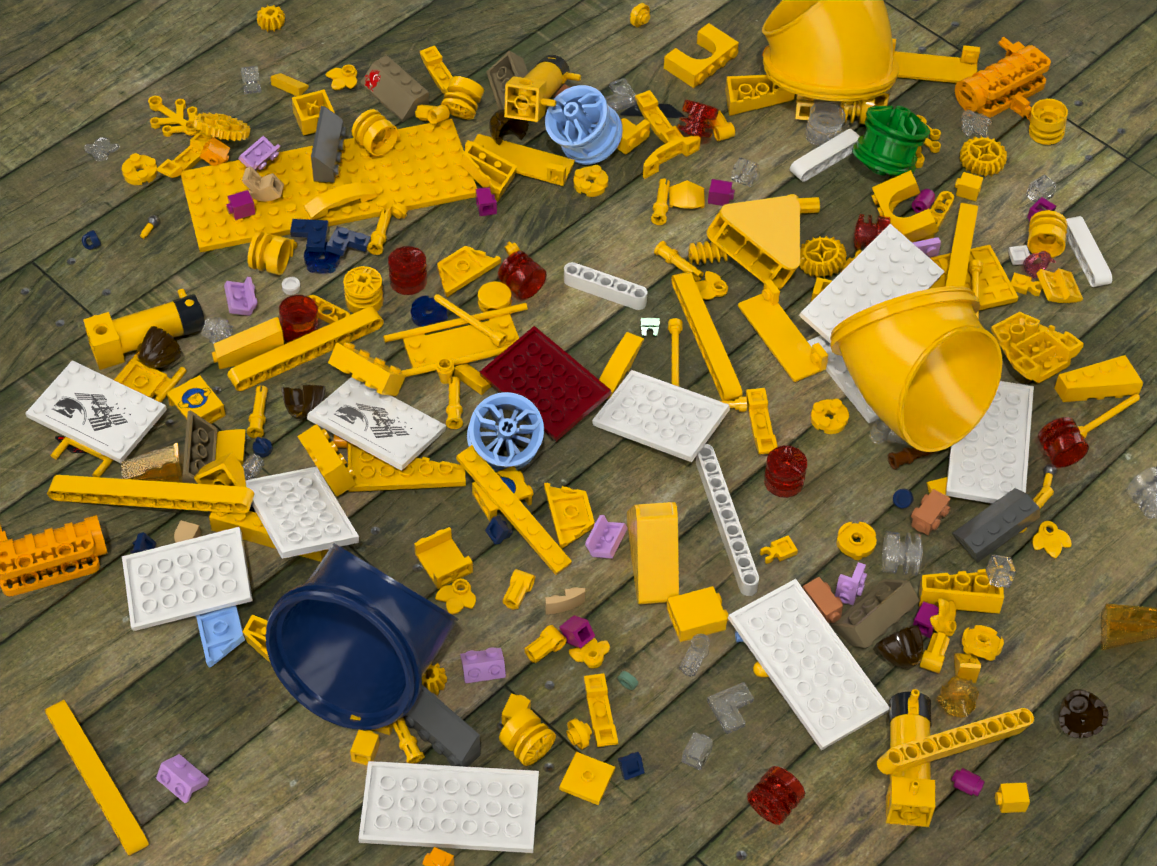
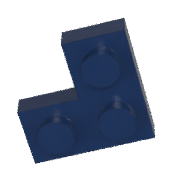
M292 219L290 235L291 237L307 238V251L325 252L329 226L328 220Z
M337 226L327 244L326 251L343 256L346 249L351 247L365 252L371 237Z

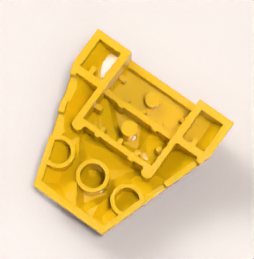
M1018 312L991 326L993 335L1012 367L1025 378L1034 380L1037 383L1068 368L1071 358L1077 356L1084 345L1083 342L1067 331L1064 334L1055 331V326L1049 325V328L1040 324V320L1022 312Z

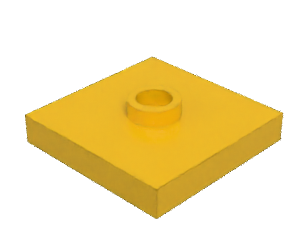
M576 752L559 786V790L599 805L615 772V766Z

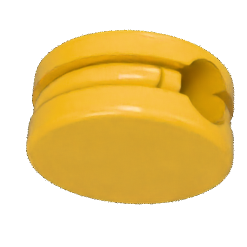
M496 281L482 285L478 291L479 309L482 312L511 306L512 294L510 288L504 283Z

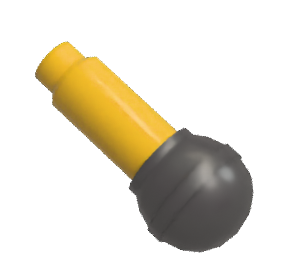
M151 215L148 217L147 225L141 232V238L147 237L151 230L159 225L160 220L157 216Z
M1048 464L1044 467L1045 478L1043 486L1047 485L1050 487L1052 478L1057 473V468L1053 464Z

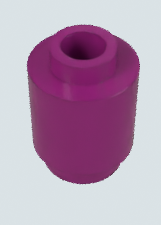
M930 189L921 190L912 202L913 210L916 213H920L930 209L935 201L934 192Z
M962 768L961 771L956 770L951 780L954 782L953 787L977 797L985 784V781L980 776L965 768Z

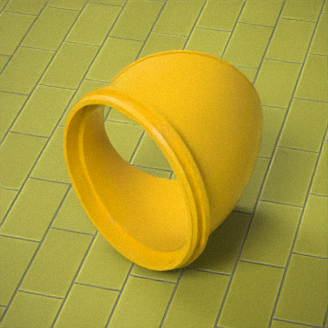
M782 0L768 16L762 27V33L769 43V47L763 55L766 75L774 84L789 92L820 100L858 101L874 98L888 92L898 78L899 65L893 57L891 25L884 0Z
M938 287L902 295L873 305L848 317L831 332V350L834 354L843 357L856 387L867 404L896 435L920 451L935 452L946 449L969 434L989 409L1000 383L1002 353L999 343L979 322L976 316L981 306L979 299L967 287Z

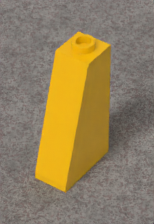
M272 318L214 343L215 351L212 352L214 363L218 362L219 370L240 365L284 345L279 318Z

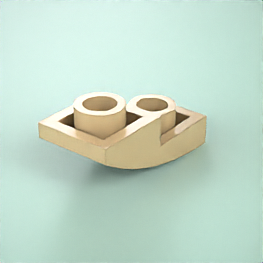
M573 587L565 589V596L553 595L545 597L546 615L565 612L585 602V588Z

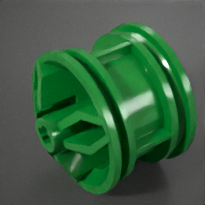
M892 105L869 107L865 119L866 132L854 144L852 148L853 154L878 175L885 176L889 173L888 175L899 176L910 170L913 174L917 162L916 151L918 146H922L926 138L929 137V127L906 107L896 106L895 109H893L894 106Z

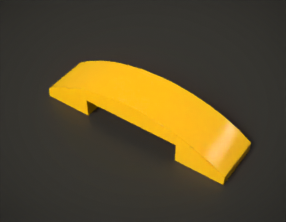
M434 45L421 50L420 55L430 76L445 95L448 92L447 88L453 76L442 62V55Z
M650 90L635 95L642 115L650 122V128L661 141L666 144L683 138L676 126L672 127L659 109L658 100Z
M197 133L190 139V146L174 160L167 159L157 168V171L170 178L180 176L183 171L190 170L202 159L199 156L203 146L212 136L206 135V133Z
M699 136L683 137L670 141L656 149L643 165V178L646 179L659 172L660 164L681 153L687 157L699 151L701 138Z
M370 183L346 184L317 196L305 205V209L311 220L328 215V209L357 199L362 203L376 198L377 194Z
M765 388L747 389L746 397L749 419L757 451L759 454L778 453L775 435H773L768 412Z
M605 674L584 676L587 704L597 747L617 745L618 738L615 724H613Z

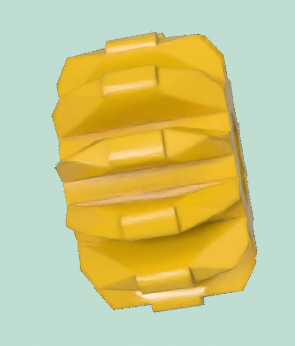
M267 5L266 8L261 7L257 14L258 26L262 30L266 29L267 32L270 30L275 32V29L281 30V26H284L285 14L280 7H275V5Z
M431 663L422 677V685L437 696L439 690L444 691L447 682L445 669L440 668L439 663L434 666Z

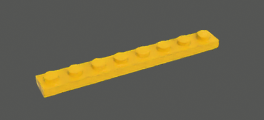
M472 445L457 455V461L555 575L571 565V559L491 466L476 452Z

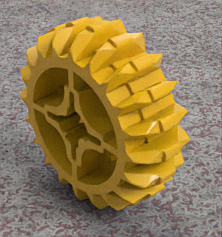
M974 136L973 139H968L967 142H964L960 150V162H962V167H965L966 171H971V174L976 173L978 176L984 175L986 177L990 175L992 177L1003 170L1007 161V151H1005V146H1001V142L995 141V138L991 140L989 137L983 138L980 136V138Z
M819 236L816 239L812 237L811 241L806 240V243L801 245L799 266L810 277L814 275L816 278L823 276L824 279L827 275L832 277L833 273L838 274L839 270H843L847 257L845 247L840 243V240H835L834 237L830 239L828 236L825 238Z

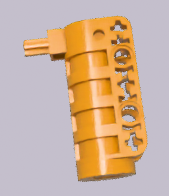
M1002 37L998 44L1007 51L1005 58L989 65L985 70L974 73L972 77H967L957 82L955 85L956 99L965 111L970 113L977 111L981 116L991 118L1010 108L1015 94L1018 93L1027 99L1042 91L1046 84V78L1042 74L1049 70L1051 60L1035 46L1028 45L1025 47L1019 41L1012 44L1008 39ZM1022 88H1028L1029 91H1024ZM997 101L1004 102V104H998Z
M97 515L84 518L85 521L76 524L72 522L64 524L65 527L54 530L53 528H48L44 530L45 532L33 535V533L24 535L25 538L14 541L7 538L5 531L2 532L0 524V586L3 594L9 597L97 572L100 568L98 556L108 554ZM69 566L76 567L73 572L68 573L65 571ZM30 577L36 578L32 584L25 583Z

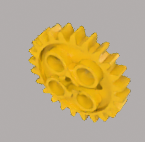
M204 112L203 114L198 113L194 117L193 122L196 130H201V133L228 141L229 139L233 141L236 139L239 141L241 139H248L251 129L247 123L237 120L238 118H231V116L224 114H212L210 112L208 114Z

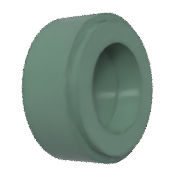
M622 671L617 677L619 683L629 690H634L639 684L637 679L626 671Z

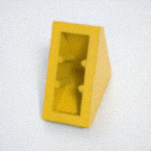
M954 653L955 682L976 683L981 669V663L975 655Z

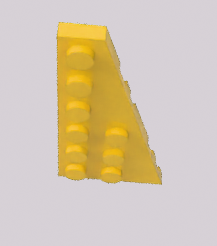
M347 441L348 466L356 475L353 477L356 485L350 488L349 492L466 486L465 469L462 465L445 461L439 463L430 461V458L422 457V459L416 457L401 471Z

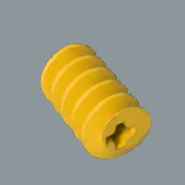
M705 241L703 245L701 242H697L696 246L694 243L689 245L688 257L690 264L695 260L696 264L699 265L700 259H702L704 264H706L707 259L713 263L714 258L720 262L721 257L727 262V253L712 241L710 244L708 241Z

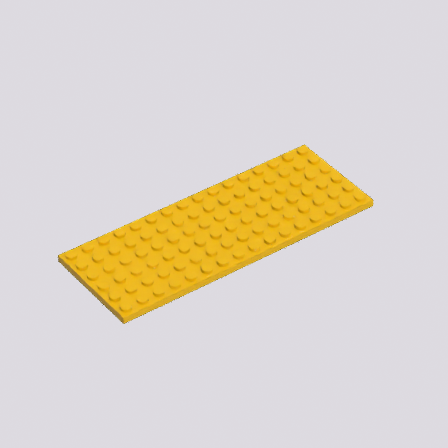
M447 119L437 124L427 123L398 129L399 136L397 142L389 152L382 156L372 155L354 138L344 139V150H341L342 161L338 163L340 167L339 176H336L335 183L313 180L311 162L313 146L278 152L279 155L273 161L271 159L268 160L266 167L261 171L258 169L256 172L261 177L273 173L284 184L281 197L267 202L253 199L255 214L235 220L233 215L228 213L226 204H228L227 196L246 190L249 191V188L242 182L245 168L247 167L240 160L183 171L181 179L199 251L205 252L250 243L255 233L259 231L274 236L290 235L292 219L311 220L305 209L306 204L326 191L351 183H370L377 197L362 203L357 199L328 209V215L314 220H328V227L379 217L383 208H385L386 212V208L390 209L396 203L402 204L409 211L476 197L477 187L474 178L460 165L464 150L453 120Z

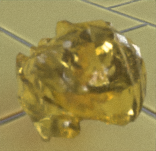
M956 675L945 686H941L940 695L937 694V701L948 715L963 718L975 710L976 700L980 692L973 685L971 679H963Z

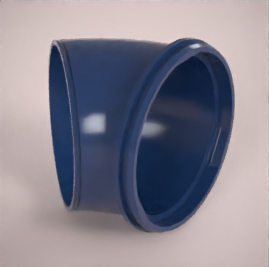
M333 543V547H330L307 581L287 591L274 605L266 627L267 653L270 663L281 683L309 711L328 722L345 728L357 730L378 729L401 719L413 707L421 690L422 677L456 625L455 622L459 619ZM351 715H355L360 717L361 720H353L350 719Z

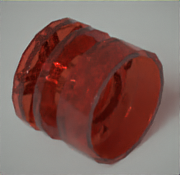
M685 99L682 111L687 113L688 117H679V120L686 122V124H677L676 128L692 136L711 138L712 133L705 131V129H714V126L707 122L708 120L717 119L719 109Z
M859 214L854 230L855 251L861 249V244H864L865 249L890 224V217L878 216L876 223H872V215H868L867 222H864V214Z
M403 246L391 252L388 257L389 282L392 289L402 295H413L422 291L427 284L426 256L424 253L412 246Z
M517 251L509 255L498 271L499 281L507 285L515 295L523 300L534 296L542 288L547 277L546 270L537 262H534L524 251Z
M292 295L281 302L279 306V322L282 328L283 339L289 343L318 330V306L313 299L304 295Z
M1062 417L1049 422L1038 434L1039 442L1043 449L1047 451L1046 453L1051 463L1057 468L1071 466L1084 458L1088 453V443L1084 436L1080 434L1074 419L1070 417Z
M784 445L770 451L767 456L764 474V484L767 490L773 495L785 498L795 496L801 492L807 470L805 454L798 448Z
M772 766L761 777V782L756 783L754 788L748 792L747 798L752 808L761 817L773 824L780 825L791 814L792 809L796 808L805 798L806 793L800 781L793 774L779 766Z

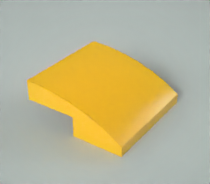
M1058 268L1054 273L1043 269L1036 273L1048 301L1074 303L1083 300L1072 272Z
M246 429L217 432L215 460L233 452L241 465H243Z

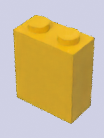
M713 586L667 598L666 609L680 642L726 630L727 621H729L728 612L726 609L723 610L721 596L719 593H716Z

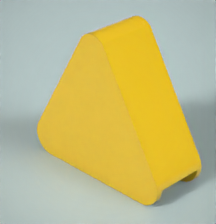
M792 196L725 204L707 229L706 233L710 241L763 283L771 279L779 290L784 287L800 265V204Z
M676 502L634 505L627 511V528L638 605L667 603V598L679 595L678 513Z

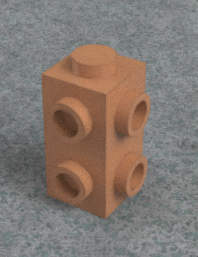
M935 489L929 495L926 494L921 501L920 508L916 507L911 515V518H913L911 526L926 535H929L932 530L936 531L941 523L940 519L942 516L946 517L950 511V498Z
M820 577L802 586L828 624L835 623L841 618L843 609L841 599L834 596L830 586L823 582Z

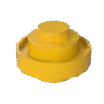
M640 3L632 9L630 23L633 26L640 27L649 22L650 8L648 5Z
M576 718L567 722L568 730L566 733L572 745H577L581 750L588 747L590 735L592 734L590 726Z

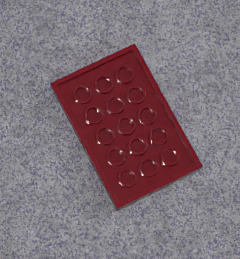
M535 326L479 371L480 376L498 392L515 393L530 400L541 414L544 431L555 441H558L612 394L610 388Z

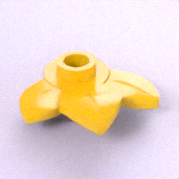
M345 65L342 69L334 68L325 74L326 77L333 79L331 87L334 90H341L345 86L351 89L357 84V70L353 65Z
M710 271L705 272V280L695 282L702 299L705 300L713 299L716 296H724L728 292L726 282L721 280L718 274Z
M1051 521L1042 522L1038 528V533L1032 539L1034 550L1044 548L1054 559L1059 556L1062 547L1070 548L1072 545L1069 535L1065 531L1058 529L1057 525ZM1047 527L1051 529V533L1046 530Z
M462 578L455 580L452 585L440 588L435 597L438 601L446 602L447 611L452 615L459 613L463 607L472 609L476 603V597L471 592L470 583Z
M938 599L939 615H934L930 618L931 624L936 632L952 636L957 627L955 622V604L953 601L948 602L944 599Z
M593 638L582 648L569 649V655L577 662H584L589 668H598L603 663L604 655L609 652L610 645L607 640L597 642Z

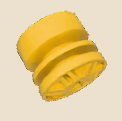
M454 76L450 80L447 88L448 92L445 93L441 105H446L450 114L455 117L467 120L474 119L478 109L477 104L482 99L484 89L480 84L471 79Z
M875 97L858 101H841L840 113L842 123H846L847 116L850 115V123L854 122L855 116H859V124L865 125L867 109L874 106Z
M1042 99L1032 106L1029 135L1035 142L1051 145L1063 139L1068 115L1066 105L1055 99Z
M375 109L362 113L354 122L351 130L353 138L374 156H382L389 152L399 136L397 127Z
M1050 210L1035 213L1029 223L1027 241L1029 251L1042 258L1059 256L1066 246L1068 225L1066 218L1062 214Z
M260 231L256 232L249 246L248 267L254 270L258 269L259 271H263L266 268L268 273L282 275L290 257V240L281 236H274L272 239L271 234H264Z
M365 266L356 267L348 271L343 281L347 308L352 313L367 307H374L376 311H379L384 301L381 274L377 270Z
M529 708L515 714L505 724L499 735V741L508 750L514 751V756L524 766L532 765L541 759L550 750L556 739V734L546 724H541V719Z

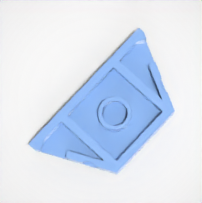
M236 605L196 615L208 667H212L245 641Z

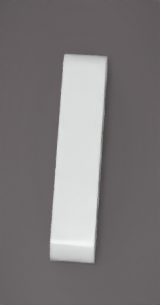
M848 129L794 161L790 166V171L802 182H805L852 154V148L860 136L852 129Z
M1081 216L1067 218L1066 238L1091 287L1111 284V271L1084 219Z
M573 262L566 264L564 267V283L570 287L635 310H642L647 305V289L643 286Z

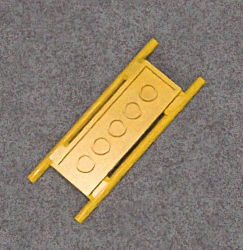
M526 303L471 315L478 321L488 319L489 321L482 323L494 331H502L508 335L506 343L500 348L493 344L491 337L473 325L425 335V333L468 324L462 318L384 335L383 339L385 343L403 339L412 368L402 370L400 373L410 377L435 371L436 363L443 357L451 359L454 366L500 355L519 339L510 314L528 310Z
M135 354L114 381L150 398L157 395L154 400L161 403L167 396V392L174 388L187 370L184 367H180L170 379L167 377V374L143 365L139 362L137 354ZM65 437L51 454V457L57 460L70 444L104 460L92 474L93 477H101L114 461L68 437Z

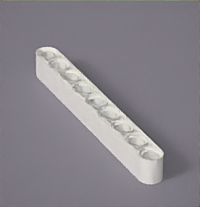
M705 444L696 456V466L739 590L743 595L752 596L757 592L759 575L715 451L711 445Z

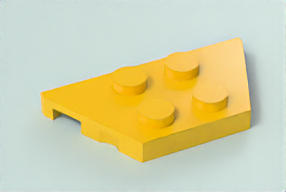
M464 246L438 262L437 269L445 296L452 295L499 265L501 258L499 256L492 258L486 256V252Z
M544 483V490L559 547L563 549L594 527L595 522L586 491L573 490L564 486L560 489L551 487L550 483Z

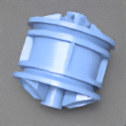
M578 85L562 91L554 98L556 106L548 107L545 116V126L549 136L557 144L561 145L563 152L568 158L574 159L575 163L590 165L603 161L615 151L622 138V121L616 111L608 106L605 97L600 91L591 86Z
M508 392L491 395L476 407L471 416L467 430L468 447L472 445L495 472L512 466L519 470L534 458L542 443L544 435L543 420L536 406L521 395ZM503 410L513 412L510 419H504ZM490 414L494 421L485 419V417ZM526 421L527 425H520L519 428H516L520 422ZM480 427L496 432H480ZM514 434H530V439ZM494 438V440L485 447L482 441H491V439ZM516 445L526 448L520 452ZM500 447H506L508 457L497 455Z

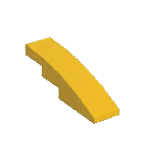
M626 332L611 356L599 380L611 389L612 394L622 383L626 373L630 371L644 338Z

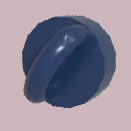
M94 230L83 235L82 244L86 249L91 250L101 246ZM87 238L90 239V241H91V243H92L91 245H88V244H87V242H86V239H87Z
M256 437L253 443L254 454L261 458L269 456L272 452L270 440Z
M905 488L897 490L893 495V502L899 508H907L914 501L912 492Z

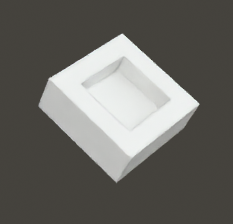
M1027 245L1009 247L1008 253L1012 265L1029 264L1031 262Z

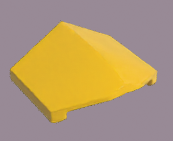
M688 180L669 187V207L704 208V188Z

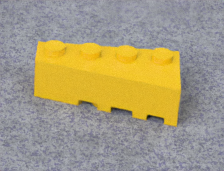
M767 75L727 76L725 92L729 116L795 99V93L777 86Z
M347 341L336 343L328 361L329 364L342 372L352 373V378L365 382L364 385L376 389V392L381 395L397 396L406 375L400 373L401 369L392 365L390 367L385 365L386 361L377 357L375 359L370 357V353L365 350H356L355 345Z
M1126 355L1059 374L1054 389L1062 402L1087 401L1088 398L1101 400L1111 396L1123 398L1124 395H1139L1143 381Z
M316 424L297 436L336 497L356 485L353 479L356 475L350 466L345 467L347 462L341 453L337 455L336 452L339 450L333 441L329 443L328 439L331 437L325 428L321 430Z
M1002 567L995 568V571L980 569L975 573L958 571L954 575H949L948 573L922 575L919 586V606L924 601L934 604L939 608L938 599H944L948 602L953 601L956 610L1000 614L1004 600Z

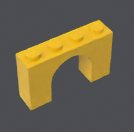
M710 23L698 31L697 44L712 53L711 57L694 59L677 48L664 56V69L692 88L702 84L706 78L713 75L719 68L724 67L728 61L734 59L739 52V42Z
M911 170L872 187L874 194L871 197L874 204H879L880 206L877 210L880 217H885L886 219L883 221L885 227L891 224L912 243L939 232L930 209L904 218L893 214L895 207L900 202L920 193Z

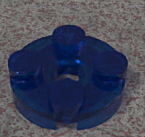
M326 242L325 252L304 251V263L309 272L333 273L336 271V267L340 263V255L326 251L328 242Z
M429 295L421 296L412 303L411 319L420 327L444 322L447 320V308L436 302L434 298H429Z

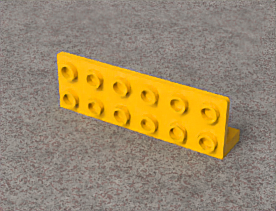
M892 38L893 57L899 65V78L957 83L967 77H972L977 72L980 47L963 45L961 58L895 51L896 39Z
M477 134L473 141L516 165L517 174L564 186L575 164L574 159L504 140L498 145L492 137ZM467 140L465 144V150L471 141Z
M769 279L764 281L762 294L738 303L739 309L793 382L826 370L828 354L819 342L813 344L812 347L809 345L779 305L780 291L773 281Z

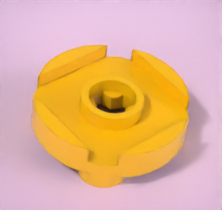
M138 153L131 154L130 158L122 165V174L126 182L132 185H143L142 182L146 181L148 183L152 182L158 174L156 160L146 155H139Z
M599 165L584 167L575 171L573 185L580 194L582 192L588 197L599 196L608 187V175Z
M826 399L813 405L810 419L812 425L817 430H824L826 434H836L845 429L849 420V412L841 400ZM833 415V419H830L829 417L825 416Z
M848 522L839 529L836 545L845 555L852 557L854 560H861L863 557L872 554L875 550L877 542L876 533L870 525L864 522H859V524ZM853 537H854L855 539H857V538L859 537V538H860V542H855V541H853Z
M975 625L974 629L969 630L968 627L963 633V651L966 654L993 661L1001 653L1004 640L1002 636L1001 639L997 636L998 632L983 625Z

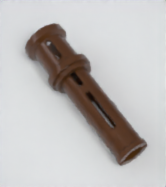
M905 447L900 452L889 453L888 462L893 469H897L900 465L912 464L915 459L934 452H924L916 448L910 449Z

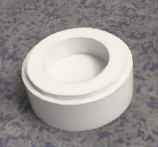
M288 277L282 281V290L285 294L294 295L300 291V281L297 278Z

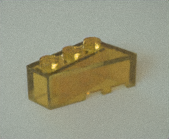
M178 443L122 461V479L182 483L183 466Z
M1106 604L1101 612V650L1157 638V608Z

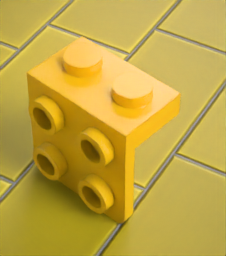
M626 118L621 119L623 133L621 141L617 146L618 150L626 155L649 137L650 122L646 119L637 125Z

